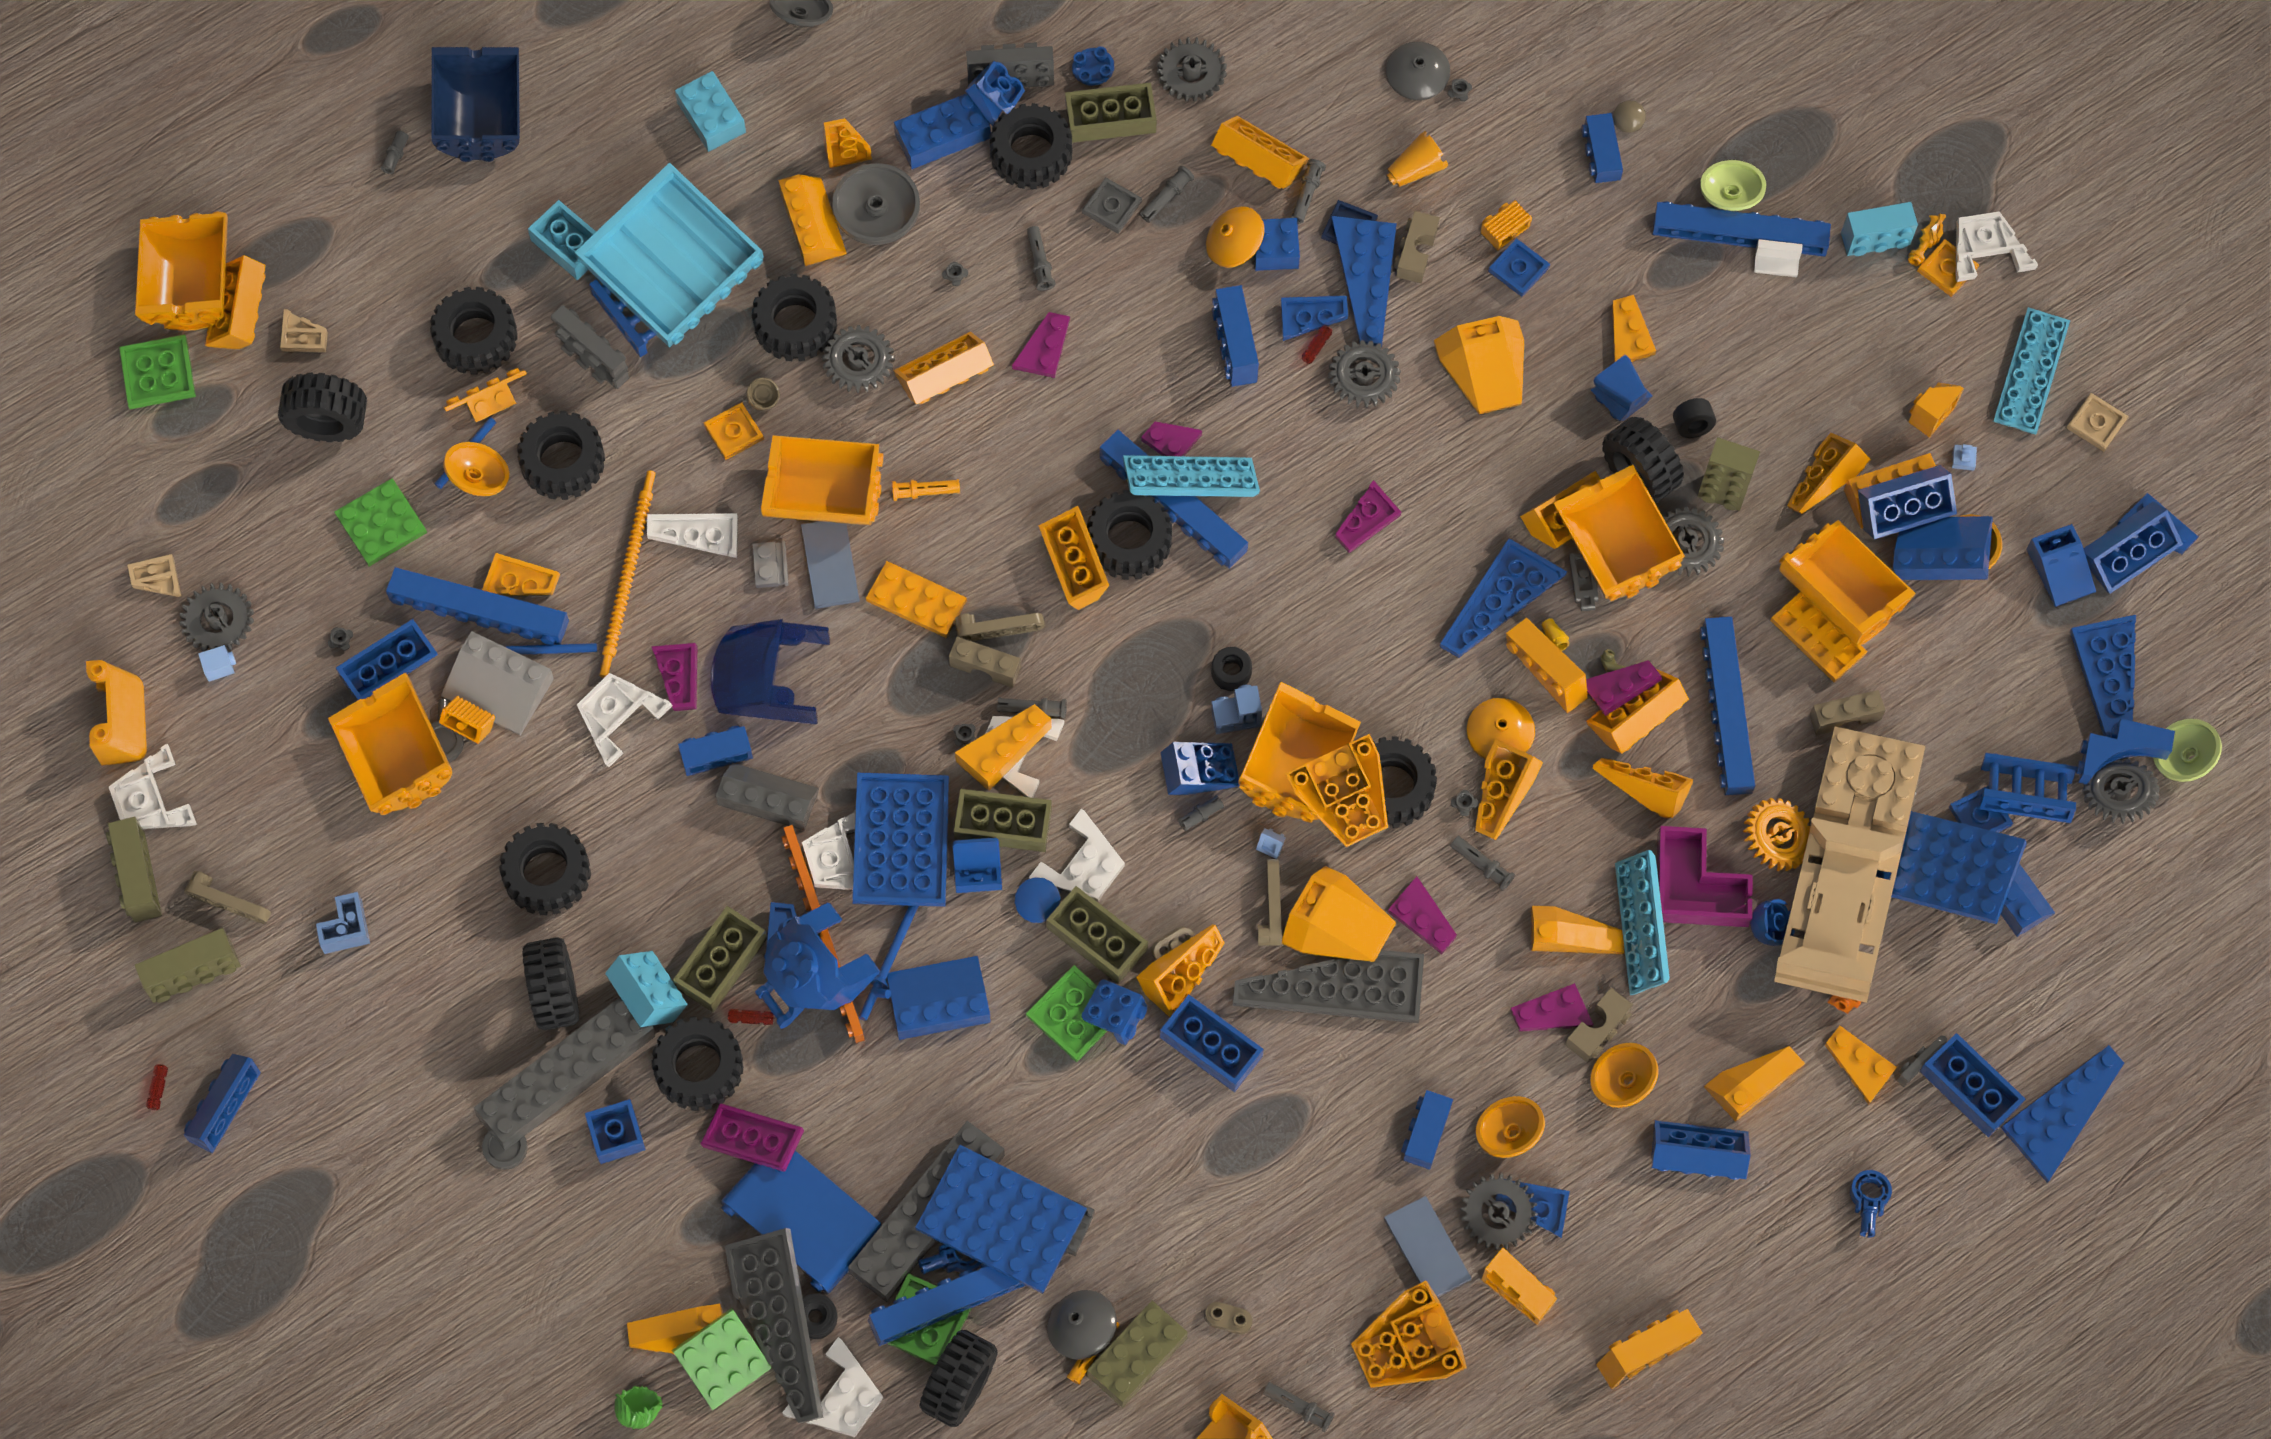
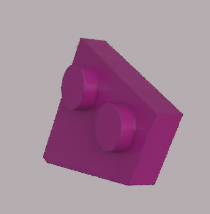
M1155 421L1143 434L1141 441L1162 456H1185L1202 436V431L1200 429Z

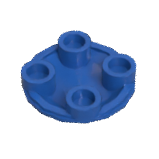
M1102 46L1087 48L1077 52L1073 57L1072 71L1075 78L1082 84L1089 86L1100 85L1106 82L1113 74L1114 60L1106 48Z
M1034 877L1026 880L1019 886L1015 894V906L1023 919L1031 923H1042L1060 905L1061 897L1058 888L1051 881L1045 878Z

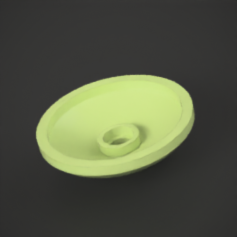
M1727 160L1713 164L1703 173L1700 188L1704 198L1712 205L1728 211H1740L1751 208L1762 200L1766 192V180L1762 172L1755 166L1743 161Z
M2184 719L2166 728L2175 731L2172 752L2167 760L2153 757L2156 767L2165 777L2179 782L2193 781L2203 777L2215 767L2221 755L2222 743L2219 734L2209 723L2199 719Z

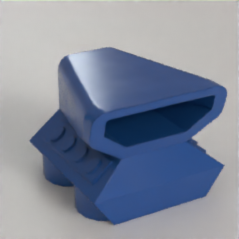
M995 61L990 62L971 81L965 90L992 126L1002 111L1008 114L1025 92L1020 80L1011 77L1006 67L1002 63Z
M1627 355L1622 356L1594 378L1595 387L1591 389L1595 394L1596 400L1604 404L1609 409L1610 415L1619 421L1626 420L1647 404L1652 397L1651 393L1641 382Z

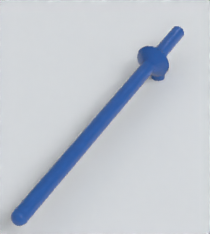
M919 906L908 907L880 968L881 972L870 982L873 986L859 1014V1019L867 1021L877 997L886 999L891 997L886 977Z

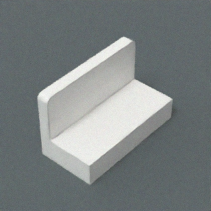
M1759 239L1755 252L1754 272L1797 277L1802 244Z

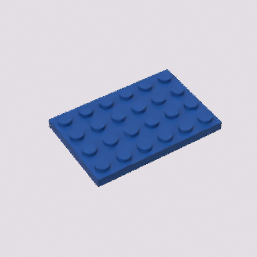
M857 773L853 904L945 907L949 775Z
M1911 811L1891 897L1997 924L2026 847V839ZM1877 870L1876 877L1890 880L1892 873Z
M959 1145L915 1229L1043 1294L1087 1208Z

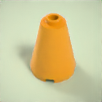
M1424 131L1387 169L1389 173L1386 176L1393 186L1397 184L1401 187L1444 170L1448 167L1447 160L1444 162L1441 160L1442 151L1430 135L1427 136V132Z

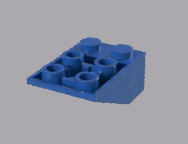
M2073 524L2031 539L2026 550L2055 607L2096 592L2082 542Z
M1172 742L1160 752L1168 795H1192L1239 787V776L1232 743Z

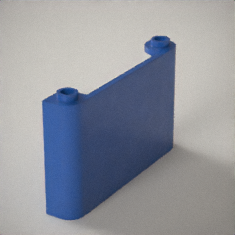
M796 1151L785 1172L755 1163L721 1200L723 1205L721 1209L730 1217L733 1215L740 1216L761 1235L789 1228L791 1230L796 1264L809 1275L812 1280L810 1285L818 1292L823 1290L827 1294L848 1273L849 1265L882 1226L874 1216Z

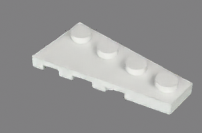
M737 513L647 514L648 539L737 558Z

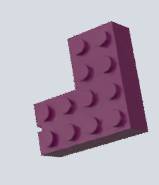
M1660 826L1657 834V874L1663 923L1749 927L1752 920L1751 897L1753 875L1706 872L1707 828Z

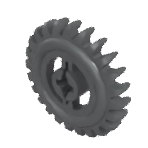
M1187 37L1186 44H1183L1181 39H1178V47L1171 42V51L1166 47L1164 48L1165 56L1160 54V61L1157 62V75L1159 76V83L1164 84L1163 89L1169 90V95L1177 94V99L1185 97V101H1189L1192 98L1196 102L1198 97L1205 100L1206 94L1211 97L1213 96V91L1220 90L1219 85L1224 84L1223 78L1227 76V72L1224 71L1227 68V64L1223 63L1225 61L1224 56L1219 57L1220 49L1213 52L1214 43L1207 48L1206 39L1199 45L1198 37L1195 38L1193 44H1191L1189 37ZM1181 61H1183L1182 67H1177L1178 64ZM1202 74H1206L1204 79L1196 83H1187L1179 78L1183 76L1185 80L1193 82L1197 81Z
M857 325L856 330L852 326H848L847 332L844 329H840L841 335L835 333L833 334L834 340L827 341V345L830 347L823 349L825 353L822 356V361L825 362L823 369H828L826 372L827 377L834 375L832 377L833 384L840 380V389L847 384L848 392L851 391L853 386H855L857 393H859L861 386L868 392L869 384L874 389H877L876 381L884 384L883 376L890 377L887 369L893 370V364L890 362H894L895 357L889 354H893L894 349L889 347V340L883 341L885 339L884 334L877 336V329L870 332L869 326H866L864 330L861 329L860 325ZM860 344L870 348L875 357L873 364L868 361L866 349L863 347H853L852 345ZM844 352L848 354L850 369L843 363L842 356Z
M1361 340L1360 345L1355 341L1352 342V347L1344 345V351L1337 350L1338 356H1333V363L1329 365V370H1333L1328 373V377L1333 378L1330 381V386L1337 385L1334 388L1335 394L1342 391L1340 400L1348 396V405L1353 400H1356L1357 408L1361 401L1364 402L1365 408H1368L1369 401H1372L1376 407L1378 398L1382 403H1385V395L1391 398L1392 391L1390 389L1397 391L1395 383H1400L1398 376L1401 370L1397 368L1399 362L1393 361L1395 355H1388L1389 349L1384 348L1382 350L1380 343L1373 346V341H1369L1368 345L1365 344L1364 340ZM1362 359L1370 360L1378 366L1374 368L1371 363L1364 361L1357 364L1355 368L1349 369L1354 362ZM1374 377H1380L1379 380L1372 385Z
M1687 506L1684 507L1683 511L1675 508V514L1672 511H1667V517H1662L1672 534L1679 528L1680 533L1677 543L1685 555L1681 561L1682 566L1678 569V575H1681L1684 569H1686L1687 576L1689 577L1692 569L1695 570L1696 575H1699L1700 567L1705 572L1708 571V564L1714 567L1716 563L1714 558L1719 560L1721 557L1719 552L1724 550V547L1720 545L1724 543V538L1720 537L1723 531L1716 529L1719 523L1711 522L1713 518L1711 515L1705 517V511L1697 513V508L1695 507L1692 511H1689ZM1688 526L1697 529L1703 536L1704 545L1698 552L1695 549L1698 535L1694 530L1688 529Z
M221 582L218 589H215L213 583H210V591L201 586V595L194 590L195 599L187 597L190 606L182 604L183 610L187 613H179L180 618L185 620L179 622V625L185 628L181 632L187 636V642H193L194 648L201 646L202 652L208 648L211 650L223 645L232 650V644L240 645L238 639H246L247 636L244 632L252 630L249 624L254 622L253 618L250 617L254 614V611L249 609L252 603L250 601L246 602V594L240 596L241 591L239 588H236V591L233 592L231 584L228 585L226 590ZM220 605L227 606L233 612V621L230 626H228V617ZM211 611L213 612L214 615H216L217 617L220 618V620H221L223 626L221 625L219 619H218V618H215V617L212 615ZM203 613L209 626L214 630H222V632L211 633L206 631L201 625Z
M2127 758L2125 762L2119 759L2102 767L2087 785L2083 784L2082 793L2085 795L2084 802L2088 803L2090 801L2088 805L2089 810L2096 807L2095 816L2103 811L2104 821L2109 815H2112V823L2115 822L2117 817H2120L2122 824H2124L2126 816L2133 823L2134 814L2138 815L2140 819L2143 818V811L2148 815L2150 814V806L2155 808V801L2159 799L2160 787L2157 785V778L2153 777V772L2147 771V766L2142 765L2139 767L2138 761L2130 763V759ZM2116 778L2111 783V789L2104 791L2105 784L2110 779ZM2138 787L2136 796L2131 799V789Z
M1500 1172L1498 1179H1495L1493 1173H1490L1489 1181L1481 1176V1185L1472 1182L1475 1190L1466 1189L1470 1198H1462V1201L1467 1206L1460 1208L1461 1211L1467 1212V1215L1460 1219L1469 1222L1464 1227V1230H1473L1469 1237L1472 1238L1478 1235L1477 1244L1485 1240L1486 1249L1494 1243L1496 1251H1498L1500 1244H1503L1505 1250H1508L1509 1242L1514 1247H1517V1238L1525 1242L1526 1239L1523 1233L1532 1234L1528 1225H1536V1222L1531 1217L1538 1215L1537 1212L1531 1210V1208L1537 1206V1203L1529 1201L1534 1194L1525 1193L1529 1186L1519 1187L1521 1179L1513 1183L1512 1174L1504 1180L1502 1172ZM1503 1194L1513 1200L1517 1211L1514 1221L1509 1217V1206L1504 1201H1495L1492 1195ZM1484 1201L1489 1206V1218L1496 1223L1503 1222L1507 1226L1506 1228L1496 1229L1486 1224L1481 1211ZM1494 1206L1498 1208L1504 1207V1218L1493 1215L1495 1212Z

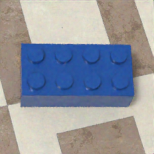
M967 93L894 122L895 136L911 169L988 140L991 133L989 122Z
M1242 285L1216 289L1215 298H1212L1213 308H1211L1213 321L1217 323V340L1221 341V359L1225 360L1226 380L1230 379L1231 387L1257 383L1259 362Z
M1941 465L1858 490L1863 528L1873 539L1957 514L1952 474Z
M1189 994L1160 1030V1038L1234 1093L1263 1057L1264 1049Z
M1957 1033L1920 1070V1073L1988 1138L2025 1101V1098Z

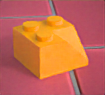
M1940 382L1934 388L1929 387L1924 394L1920 393L1914 400V405L1909 411L1911 417L1908 422L1930 438L1956 408L1964 388L1959 385Z

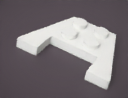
M2000 212L1960 217L1957 220V282L1972 280L1977 277L1972 258L2011 253L2017 272L2035 270L2038 264L2035 259L2032 260L2027 254V248L2024 244H2020L2014 236L2015 232Z
M611 673L577 704L602 759L608 767L624 754L608 736L639 706L643 705L658 720L673 706L668 700L655 696L653 693L636 687L634 684Z
M993 716L986 733L1012 717ZM1051 719L1052 728L1044 737L1057 741L1064 726V720ZM1024 755L1003 779L1015 790L1017 789L1024 794V797L1033 798L1038 788L1039 780L1019 773Z
M168 744L162 746L161 750L155 755H150L146 758L144 763L135 770H130L109 786L120 820L135 816L143 829L197 825L189 804L166 812L153 773L176 765Z
M1080 809L1069 824V827L1086 838L1087 841L1061 874L1040 862L1029 876V879L1034 877L1045 878L1051 881L1058 889L1069 892L1077 886L1095 901H1099L1123 869L1125 863L1087 813Z
M856 810L847 817L844 816L839 819L834 825L824 828L801 843L813 887L853 890L854 860L846 834L855 832Z
M838 1337L825 1355L842 1367L844 1372L821 1402L824 1418L805 1423L818 1425L828 1430L855 1437L880 1404L883 1396L844 1342ZM788 1404L782 1412L783 1415L796 1419Z

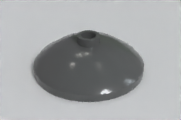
M769 0L770 8L776 16L795 26H819L827 22L833 13V5L830 0Z
M1409 42L1392 52L1387 61L1386 76L1390 86L1399 95L1412 100H1426L1437 96L1445 89L1450 78V64L1446 55L1436 46L1426 42Z
M1080 1290L1073 1292L1061 1299L1052 1310L1047 1326L1049 1340L1052 1346L1067 1358L1086 1359L1101 1352L1114 1336L1117 1324L1116 1312L1111 1302L1104 1295L1096 1291ZM1076 1316H1079L1078 1320L1073 1321Z

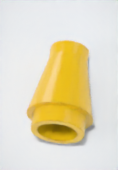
M1552 618L1545 620L1541 624L1545 636L1561 651L1569 646L1568 635Z

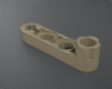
M969 613L955 617L957 636L969 641L1034 632L1045 627L1043 614L1040 613L976 622L975 616Z
M1267 859L1269 925H1258V946H1281L1279 859Z
M200 871L193 872L184 890L186 895L258 923L267 924L271 915L269 910L210 888L213 881L210 876Z

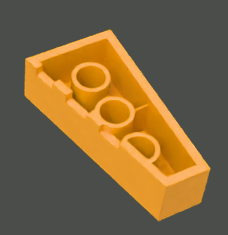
M1525 618L1506 633V646L1512 654H1516L1566 713H1569L1588 698L1586 674L1528 618Z
M1034 704L956 751V763L990 791L1052 728L1051 718Z
M1688 1309L1680 1313L1678 1310H1675L1666 1316L1667 1320L1661 1323L1659 1320H1656L1647 1326L1648 1330L1642 1333L1640 1330H1637L1627 1337L1629 1340L1623 1343L1621 1340H1618L1608 1347L1610 1350L1596 1365L1611 1389L1618 1386L1626 1376L1628 1379L1636 1376L1646 1368L1645 1364H1648L1649 1367L1655 1365L1665 1358L1664 1354L1670 1356L1695 1342L1703 1334Z

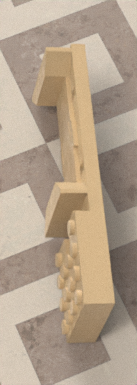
M1834 727L1784 942L1777 961L1775 982L1867 1003L1923 762L1924 745ZM1809 856L1823 858L1822 865L1808 862ZM1877 870L1892 873L1890 880L1876 877ZM1792 929L1806 932L1804 939L1790 936ZM1860 944L1874 947L1873 954L1860 952Z

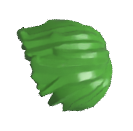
M634 1386L628 1391L622 1390L621 1395H615L617 1398L615 1399L614 1411L618 1421L623 1426L633 1430L643 1429L649 1426L656 1418L663 1403L661 1397L653 1390H649L648 1387Z

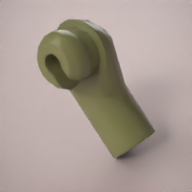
M1611 649L1604 650L1601 655V663L1607 673L1625 668V666L1617 664L1614 658L1615 653Z

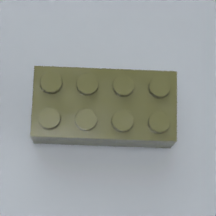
M1151 82L1065 92V106L1068 127L1072 133V143L1156 133L1157 119Z
M1717 437L1698 497L1707 503H1717L1723 505L1728 510L1740 511L1760 451Z
M960 789L954 839L956 841L997 838L999 840V847L1046 852L1052 800Z
M135 816L108 823L109 831L106 832V838L109 846L111 845L113 849L110 857L113 866H116L118 874H115V881L117 887L122 892V895L119 896L122 909H125L126 915L131 916L135 923L162 916L145 831Z
M1077 886L1073 888L1046 920L1049 931L1117 984L1124 979L1148 950L1147 940Z
M726 906L673 979L675 986L680 992L714 1013L767 940L765 930Z
M223 928L135 964L143 988L153 1003L165 1002L174 994L186 993L192 990L193 986L210 983L215 977L222 974H231L236 971V968L241 967L232 942Z
M1152 1300L1087 1370V1377L1120 1407L1124 1408L1185 1342L1188 1332Z

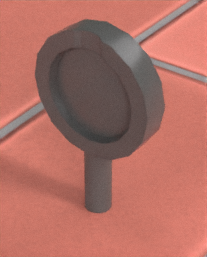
M439 699L438 721L433 722L431 725L450 763L461 754L464 741L462 735L439 724L442 710L448 701L446 699Z
M488 1132L484 1137L482 1150L484 1157L490 1165L496 1169L506 1170L513 1169L521 1164L526 1157L528 1145L525 1136H523L505 1151L492 1134Z

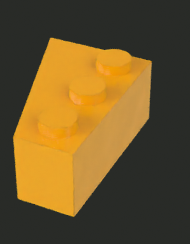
M1504 1248L1498 1252L1484 1270L1481 1280L1536 1325L1540 1323L1557 1300L1554 1296L1555 1292L1551 1288L1539 1282L1531 1272Z

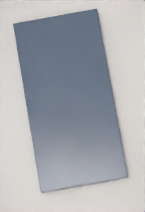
M820 521L801 524L815 609L860 602L846 523Z
M1426 1196L1384 1217L1388 1228L1419 1284L1427 1281L1435 1295L1439 1297L1471 1281L1470 1274Z

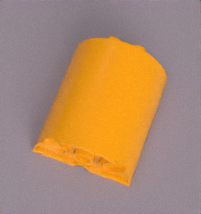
M219 211L212 214L194 213L189 215L188 219H183L179 215H171L165 218L149 217L148 219H140L135 315L139 319L150 325H153L155 322L164 324V329L187 331L215 325V320L223 318L228 225L226 213Z
M773 435L761 505L762 516L871 525L872 522H875V516H878L879 503L877 502L878 498L881 497V472H879V467L883 466V453H879V444Z
M1634 465L1554 503L1556 511L1605 598L1610 601L1623 596L1631 598L1640 592L1639 590L1647 587V589L1652 588L1659 583L1658 579L1682 566L1681 561L1685 555Z
M1839 520L1832 525L1826 524L1818 535L1816 533L1812 534L1805 544L1800 543L1792 551V554L1786 553L1779 560L1781 564L1779 571L1858 646L1867 643L1890 623L1889 619L1896 612L1900 613L1916 594Z
M403 673L373 691L370 697L359 699L328 718L370 811L380 813V815H386L407 807L413 809L420 806L423 800L440 794L441 788L452 776V768L409 676Z
M1280 682L1238 780L1239 788L1253 799V804L1273 810L1272 813L1276 816L1285 817L1286 815L1312 823L1313 820L1319 818L1295 794L1286 773L1353 742L1361 722L1328 705H1321L1315 701V698Z

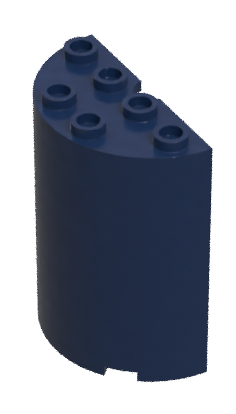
M432 47L431 139L437 150L459 158L463 162L471 160L491 162L494 158L504 156L516 149L520 141L519 47H482L480 50H471L469 47Z

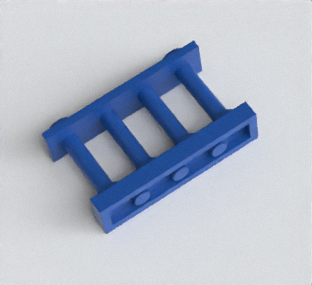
M597 279L589 284L591 294L640 358L647 354V341L656 336V334L651 329L643 334L641 332L638 334L634 328L641 320L636 315L625 317L622 312L627 306L621 301L615 300L613 302L610 298L611 291L604 284L601 286Z
M1985 753L1981 770L1990 772L1989 789L1984 788L1979 803L1980 810L2065 823L2072 822L2076 811V802L2067 801V783L2072 784L2077 766ZM1999 773L2012 775V792L1998 790ZM2022 777L2035 778V796L2021 794ZM2044 780L2058 782V799L2044 797Z

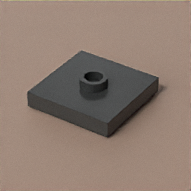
M1105 177L1082 209V213L1119 234L1141 204L1142 198Z

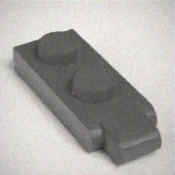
M1581 553L1569 554L1575 603H1580L1581 611L1595 610V602L1599 601L1596 580Z
M1939 1036L1927 1049L1923 1046L1914 1055L1917 1059L1912 1064L1907 1062L1899 1070L1901 1075L1897 1082L1905 1087L1920 1072L1923 1065L1947 1043V1037Z

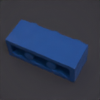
M1612 113L1586 116L1584 125H1581L1582 137H1586L1587 140L1585 152L1586 156H1590L1591 163H1589L1590 175H1594L1595 183L1621 180L1623 166Z
M732 726L727 731L720 733L710 732L705 737L697 739L687 738L678 744L687 776L753 759L745 726Z
M1426 1090L1424 1097L1419 1096L1416 1109L1420 1111L1417 1118L1412 1117L1408 1129L1412 1134L1410 1140L1405 1139L1401 1150L1402 1153H1405L1403 1161L1429 1170L1431 1169L1452 1106V1098Z

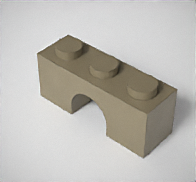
M1414 211L1413 218H1408L1405 231H1408L1407 237H1402L1400 249L1403 250L1402 255H1397L1394 268L1397 269L1396 277L1422 284L1429 255L1420 253L1415 247L1420 244L1433 246L1440 217Z
M956 637L949 655L950 667L971 673L973 669L984 671L992 677V681L1012 688L1021 670V658L960 637Z
M1876 690L1813 705L1810 719L1815 734L1821 735L1833 732L1834 727H1840L1851 721H1858L1859 725L1880 721L1886 710L1880 692Z
M1610 988L1597 1003L1594 1012L1602 1017L1604 1025L1595 1029L1581 1022L1568 1037L1565 1045L1586 1062L1592 1057L1596 1059L1604 1049L1601 1047L1606 1040L1611 1042L1618 1033L1616 1028L1621 1023L1625 1025L1633 1014L1630 1012L1633 1004Z

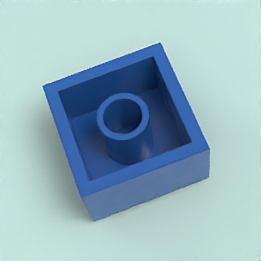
M1297 218L1262 219L1264 223V236L1260 247L1254 254L1255 271L1299 269L1300 251Z
M630 1099L585 1113L600 1164L646 1150Z

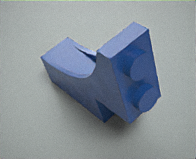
M2120 719L2117 726L2112 727L2110 737L2090 733L2086 740H2082L2080 753L2083 754L2082 761L2079 760L2077 765L2078 783L2087 785L2102 767L2122 758L2147 756L2167 760L2172 752L2175 731Z

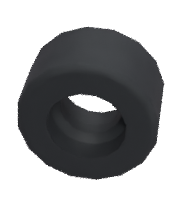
M1703 398L1687 400L1677 406L1673 412L1676 428L1679 434L1685 438L1701 437L1710 432L1716 425V417L1712 406L1708 400Z
M1226 647L1214 655L1211 674L1215 684L1221 689L1235 691L1240 686L1249 683L1252 675V661L1243 649ZM1227 663L1238 664L1240 672L1236 675H1228L1223 671V666Z

